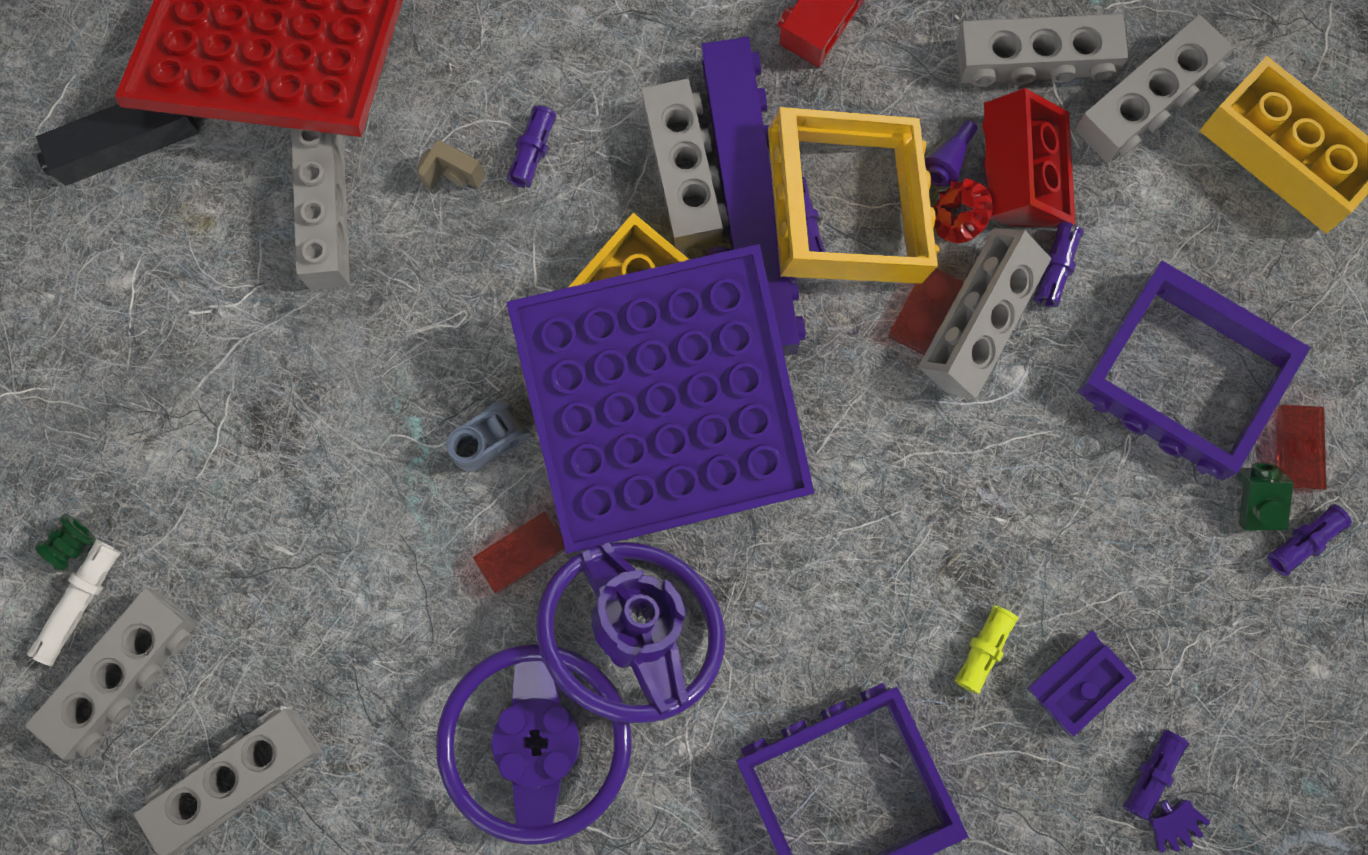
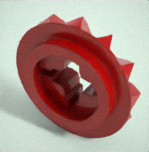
M966 178L962 182L951 181L950 188L946 191L938 192L940 199L936 205L931 207L935 210L934 228L939 237L950 243H965L977 237L985 229L991 218L993 205L989 191L982 184ZM961 204L972 210L965 211V213L961 212L958 216L951 213V209L958 208Z

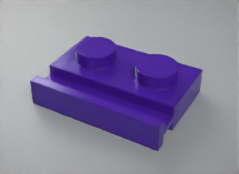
M1093 630L1087 631L1026 687L1029 693L1036 697L1040 702L1039 704L1069 737H1074L1137 679L1113 651L1097 638V634Z

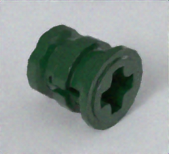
M65 513L60 517L62 525L59 528L54 526L47 533L48 539L46 541L40 540L35 545L37 553L46 562L60 571H64L69 566L68 560L71 557L76 559L83 552L82 546L84 544L93 545L96 541L95 536L85 525Z

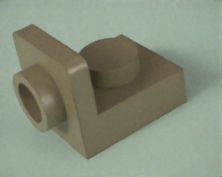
M438 139L432 149H427L422 154L418 163L417 174L423 185L431 190L442 173L447 179L459 186H464L465 183H468L477 189L486 176L480 161Z

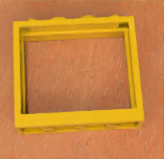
M780 107L768 127L780 277L922 284L937 268V254L940 252V249L935 244L934 239L935 210L933 207H930L929 189L931 176L925 167L926 141H922L920 119ZM799 142L894 148L907 257L809 251Z

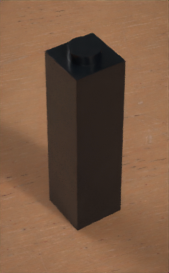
M117 104L36 136L41 152L37 153V159L46 175H53L62 184L68 186L197 135L199 130L193 116L123 108Z

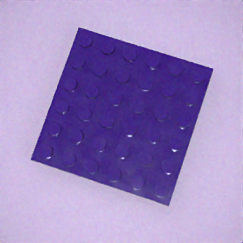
M760 244L506 302L566 554L601 546L608 542L613 543L815 494Z

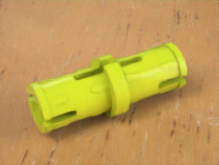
M993 605L977 638L973 637L969 643L971 650L954 679L956 684L972 693L980 694L990 670L995 662L1001 661L1004 655L1002 649L1019 619L1015 614L1000 606Z

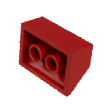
M1027 88L984 102V120L982 122L986 152L984 169L987 177V190L991 195L993 205L991 219L1010 227H1058V224L1063 222L1072 223L1075 226L1070 112Z

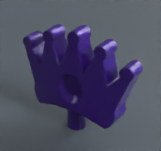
M1167 799L1160 801L1159 804L1164 813L1151 817L1149 820L1154 833L1156 849L1162 853L1166 851L1164 847L1165 840L1170 845L1171 850L1179 852L1180 847L1178 846L1177 837L1185 846L1192 847L1193 842L1190 840L1188 830L1193 832V835L1198 838L1203 836L1196 819L1200 820L1203 825L1207 826L1210 824V820L1197 811L1190 801L1180 799L1174 807L1170 806Z

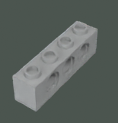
M1123 14L963 21L956 39L960 84L972 83L974 86H988L994 82L1012 81L1014 84L1023 85L1034 80L1051 79L1056 83H1064L1074 78L1089 77L1095 81H1104L1118 76L1128 60ZM1074 47L1084 49L1087 54L1077 52ZM1034 49L1043 50L1048 56H1041ZM994 51H1002L1009 58L998 57Z
M1198 15L1086 111L1074 131L1107 164L1119 153L1124 158L1127 157L1143 141L1139 137L1147 129L1152 133L1157 131L1171 117V114L1168 112L1176 104L1181 108L1186 106L1200 92L1197 88L1200 83L1206 80L1211 84L1227 69L1228 65L1224 61L1234 47L1201 15ZM1179 64L1186 65L1190 71L1182 69ZM1150 88L1159 90L1163 96L1155 95ZM1121 112L1130 114L1135 121L1126 120L1121 115Z
M689 78L641 88L643 107L674 247L680 251L722 242L723 228L728 227L729 222L725 203L717 204L714 190L720 189V182L716 165L709 166L706 153L712 152L708 129H700L698 117L703 116L699 92L692 93ZM674 123H682L687 126L681 132H673L668 129ZM683 159H689L696 163L690 169H681L676 166ZM698 196L704 200V203L698 207H690L684 201L688 197Z
M291 128L296 274L310 290L350 286L343 135Z
M993 229L918 366L924 374L948 394L974 399L978 397L1051 260V257L1025 230Z
M145 588L28 721L25 727L62 760L89 757L103 743L104 738L102 735L110 725L121 721L131 711L134 705L131 701L142 688L146 689L158 680L163 672L161 666L172 654H178L188 645L192 639L190 633L198 624L163 593ZM149 632L152 636V645L147 652L142 653L140 650V640L145 633ZM119 666L122 670V680L114 688L111 684L110 676L112 671ZM89 700L92 705V714L85 722L81 716V708Z
M277 707L267 712L256 721L258 728L245 737L243 733L231 737L219 746L221 753L209 762L206 759L197 761L181 773L184 779L171 788L168 785H164L144 798L146 805L133 815L157 855H179L324 753L297 710L284 709L281 711ZM265 741L273 749L272 759L267 765H263L257 756L258 748ZM227 767L235 774V784L230 791H226L221 785V775ZM189 794H192L197 800V810L192 817L185 813L183 806L184 800Z

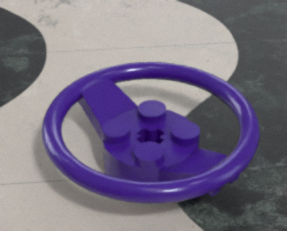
M608 542L601 546L587 549L572 557L553 575L542 594L536 617L537 642L541 657L549 674L569 698L598 716L624 723H651L673 717L694 705L704 696L720 670L725 649V628L715 596L693 568L662 549L632 542ZM625 559L648 562L670 572L688 587L703 611L708 630L707 653L699 673L686 688L676 643L682 631L686 612L681 595L671 582L666 579L661 582L655 577L643 575L645 571L636 570ZM582 571L598 599L591 613V626L595 640L605 654L610 656L611 661L616 666L621 668L632 667L649 703L647 705L617 703L595 694L572 675L560 656L554 636L556 607L567 585ZM635 613L637 618L643 616L646 619L645 623L634 621L631 618V614Z
M538 644L519 645L496 652L479 662L462 677L449 695L437 730L436 756L438 769L450 799L462 815L474 826L495 838L511 843L527 845L548 844L566 839L586 829L612 804L624 783L630 764L632 748L630 723L611 720L614 735V751L611 766L603 785L593 799L582 809L570 817L554 823L561 782L571 772L580 758L582 737L579 724L571 713L560 704L557 684L543 662ZM557 646L566 667L585 679L597 691L599 696L624 704L618 690L601 669L583 656ZM512 665H515L512 706L501 713L499 721L494 727L491 746L494 761L499 767L501 775L505 779L512 781L516 824L493 816L477 804L462 783L454 757L455 729L464 704L484 680ZM535 730H540V736L548 738L549 742L548 748H541L542 755L535 756L533 749L527 748L526 744L527 738L532 737V732Z

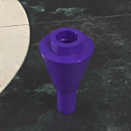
M965 120L954 137H951L925 158V167L930 173L932 184L949 187L951 181H958L967 145L978 130L977 125L973 121Z

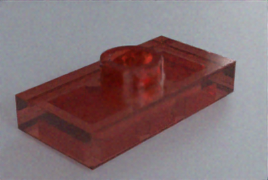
M1285 404L1276 407L1277 463L1279 469L1294 482L1293 490L1315 492L1326 490L1324 407Z
M544 511L472 558L494 593L498 594L564 552L565 546L562 537Z

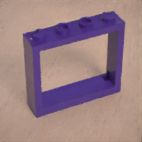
M1162 260L1147 276L1076 393L1094 404L1093 409L1103 413L1108 411L1121 419V424L1129 431L1138 435L1146 434L1159 442V448L1165 453L1174 457L1182 456L1196 464V470L1202 475L1208 473L1216 479L1223 481L1239 472L1311 347ZM1155 295L1279 367L1229 454L1105 380V377Z
M881 683L860 693L863 702L847 708L844 701L821 711L823 720L807 727L803 719L780 730L783 739L767 745L765 738H762L741 748L744 757L736 760L737 765L778 855L793 854L754 767L887 706L941 824L875 855H933L969 837L898 687L886 690L884 684Z

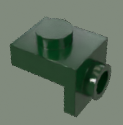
M1260 462L1252 464L1251 468H1240L1236 474V478L1243 484L1239 525L1244 530H1288L1294 482L1274 464Z

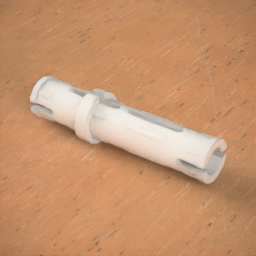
M99 540L94 542L93 547L77 573L72 572L68 578L70 584L42 628L43 630L28 650L27 655L29 657H34V660L42 664L53 666L62 647L75 629L88 604L95 595L99 596L104 587L101 584L121 554L120 551Z

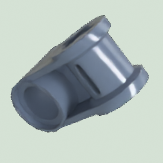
M503 399L490 405L478 416L450 433L446 448L452 461L459 469L466 472L479 470L502 454L516 449L530 437L529 430L522 428L510 411L512 404L508 399ZM499 422L504 424L508 432L504 431ZM466 441L478 443V450L473 456L468 458L458 456V449L462 443Z

